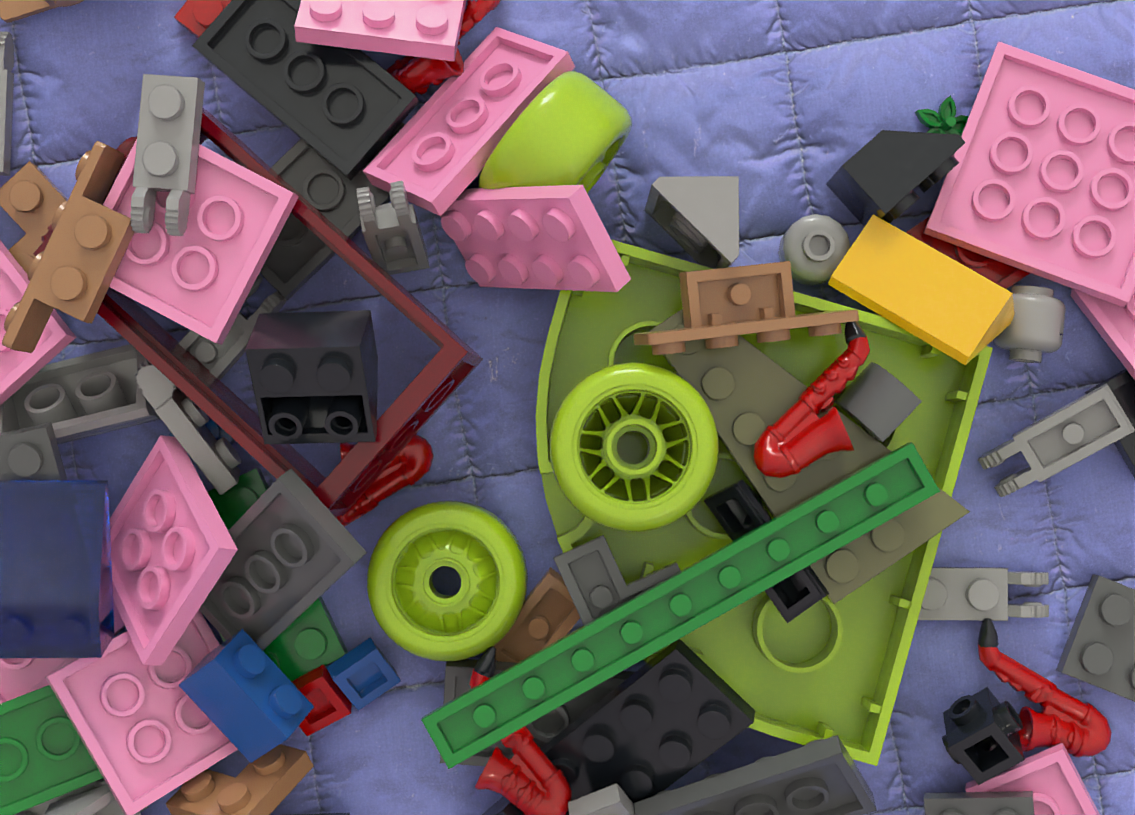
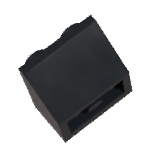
M882 130L844 163L826 185L864 227L873 214L891 223L920 198L913 191L915 187L918 186L925 193L960 163L953 154L966 142L957 134Z
M371 310L259 314L245 352L264 444L375 442L377 437L378 355Z

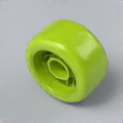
M576 71L564 72L550 82L530 102L507 130L485 163L479 176L478 186L483 189H499L505 187L583 185L588 193L600 179L628 137L632 127V118L621 103L589 77Z
M646 363L612 365L596 371L583 379L569 392L562 402L553 421L550 435L552 469L558 485L566 498L587 518L605 527L620 531L639 532L654 530L683 517L706 493L715 474L718 462L719 442L717 428L712 413L703 397L681 376L660 366ZM637 432L646 439L648 452L641 462L629 464L619 457L617 442L624 433Z
M452 500L432 502L418 506L392 522L377 541L370 557L367 571V592L370 606L377 622L387 636L401 648L416 656L444 662L464 660L477 656L502 640L515 624L521 612L528 583L527 566L523 550L509 527L496 515L480 506ZM448 566L459 573L461 588L458 593L446 596L436 591L432 578L437 568Z

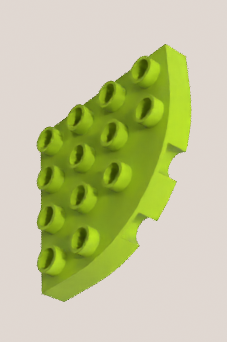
M612 240L631 280L618 292L560 290L539 372L535 418L537 459L545 499L555 527L557 540L563 553L604 535L625 583L628 584L674 562L678 564L681 571L733 542L707 507L704 500L708 496L741 479L753 490L754 488L719 437L718 462L715 474L706 493L688 513L664 527L639 532L620 531L605 527L579 512L559 487L551 465L550 435L553 421L564 399L583 379L596 371L616 364L646 363L674 372L663 355H652L651 345H634L633 334L649 332L683 309L679 273L714 269ZM793 291L795 315L835 310H858ZM858 310L859 321L857 322L867 336L870 353L864 364L858 367L855 378L871 362H874L897 378L922 401L884 442L877 441L890 451H894L906 443L912 442L937 487L952 497L993 348L986 346L969 363L964 365L884 317ZM846 322L841 323L842 333L833 335L809 336L808 327L790 329L791 339L758 343L757 333L740 335L807 387L848 348L844 336ZM852 380V381H847L844 390H845L854 380ZM841 393L835 394V395L833 396L834 400H835ZM834 402L833 407H836V409H837L839 412H841V413H842L843 415H845L848 419H850L852 422H854L856 425H858L848 414H846V413ZM627 432L619 438L617 453L626 463L637 464L647 455L648 444L641 434ZM765 506V508H766L768 514L770 515L771 519H773V516L771 515V513L769 512V510H768L767 507ZM942 531L835 604L831 603L828 597L825 596L787 623L766 592L763 591L685 635L680 640L755 710L754 723L748 728L801 745L838 735L852 759L877 766ZM666 647L646 657L643 660L645 661V663H648Z

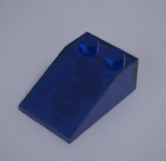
M0 480V658H101L115 636L108 480Z

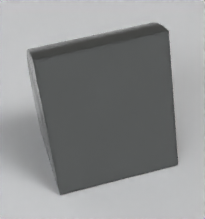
M871 362L834 400L865 432L882 442L922 402L903 383L874 362Z

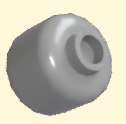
M813 214L800 218L787 229L780 240L778 254L780 262L790 261L793 280L800 284L814 286L830 280L831 275L851 246L848 234L839 222L829 216Z
M1012 286L1011 292L1013 293L1015 316L1011 324L993 342L999 348L1010 351L1009 360L1041 363L1042 353H1053L1062 345L1065 305L1062 301L1053 297V289L1037 286Z

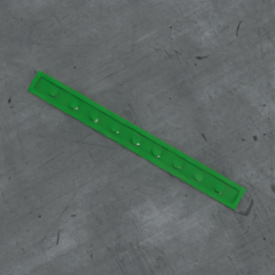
M912 442L906 443L423 716L421 720L445 764L450 769L940 492L914 444Z

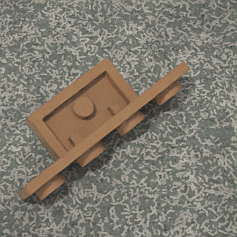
M96 141L92 150L87 151L81 157L75 173L77 182L68 201L63 202L54 214L52 220L53 233L45 250L40 252L30 265L28 271V280L30 282L21 301L10 309L5 319L4 330L6 333L2 340L3 346L16 351L32 353L54 308L83 322L92 324L134 235L130 221L131 218L102 205L123 162L124 154L100 141Z
M790 261L681 272L679 273L684 328L636 333L633 335L634 345H651L652 355L686 352L685 341L700 339L705 340V349L738 346V335L757 333L758 343L791 339L790 329L808 327L809 336L842 333L841 323L859 321L858 310H835L795 315Z

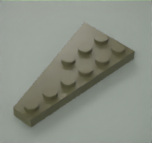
M683 309L649 332L684 328ZM738 335V346L705 349V340L700 339L685 341L686 352L663 355L674 372L689 382L703 397L714 418L718 437L773 518L892 452L838 411L854 451H840L827 454V456L810 464L809 467L802 469L800 473L785 478L765 476L757 469L753 462L754 445L768 425L772 426L790 409L808 387L740 335ZM830 409L826 412H820L818 417L821 418L825 416L830 411ZM939 488L940 492L816 561L810 567L830 593L827 595L830 602L835 604L970 511Z

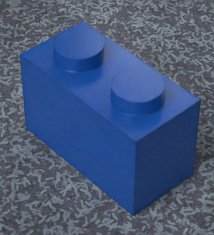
M243 629L208 653L179 684L180 688L250 763L286 741L314 708L310 701Z

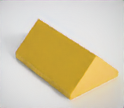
M874 214L839 263L828 282L829 286L964 365L969 363L1006 329L1015 316L1012 292Z

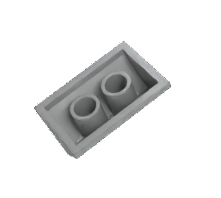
M739 176L659 177L651 185L644 211L698 264L714 269L731 267L739 256Z
M129 344L45 365L0 406V433L51 422L57 444H63L160 420L154 408L142 394L143 390L141 388L138 389V384L135 383L137 380L135 375L138 374L137 369L141 368L140 364L144 363L146 358Z

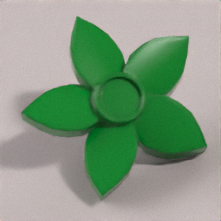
M951 95L940 104L938 113L930 109H921L915 112L918 120L924 126L930 128L926 133L957 134L961 137L968 116L965 115L955 117L956 106Z

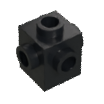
M988 687L974 695H966L959 698L948 710L943 712L946 735L942 737L943 744L950 757L957 764H962L978 785L1025 760L1018 732L1023 729L1019 715L1008 701L1000 703Z

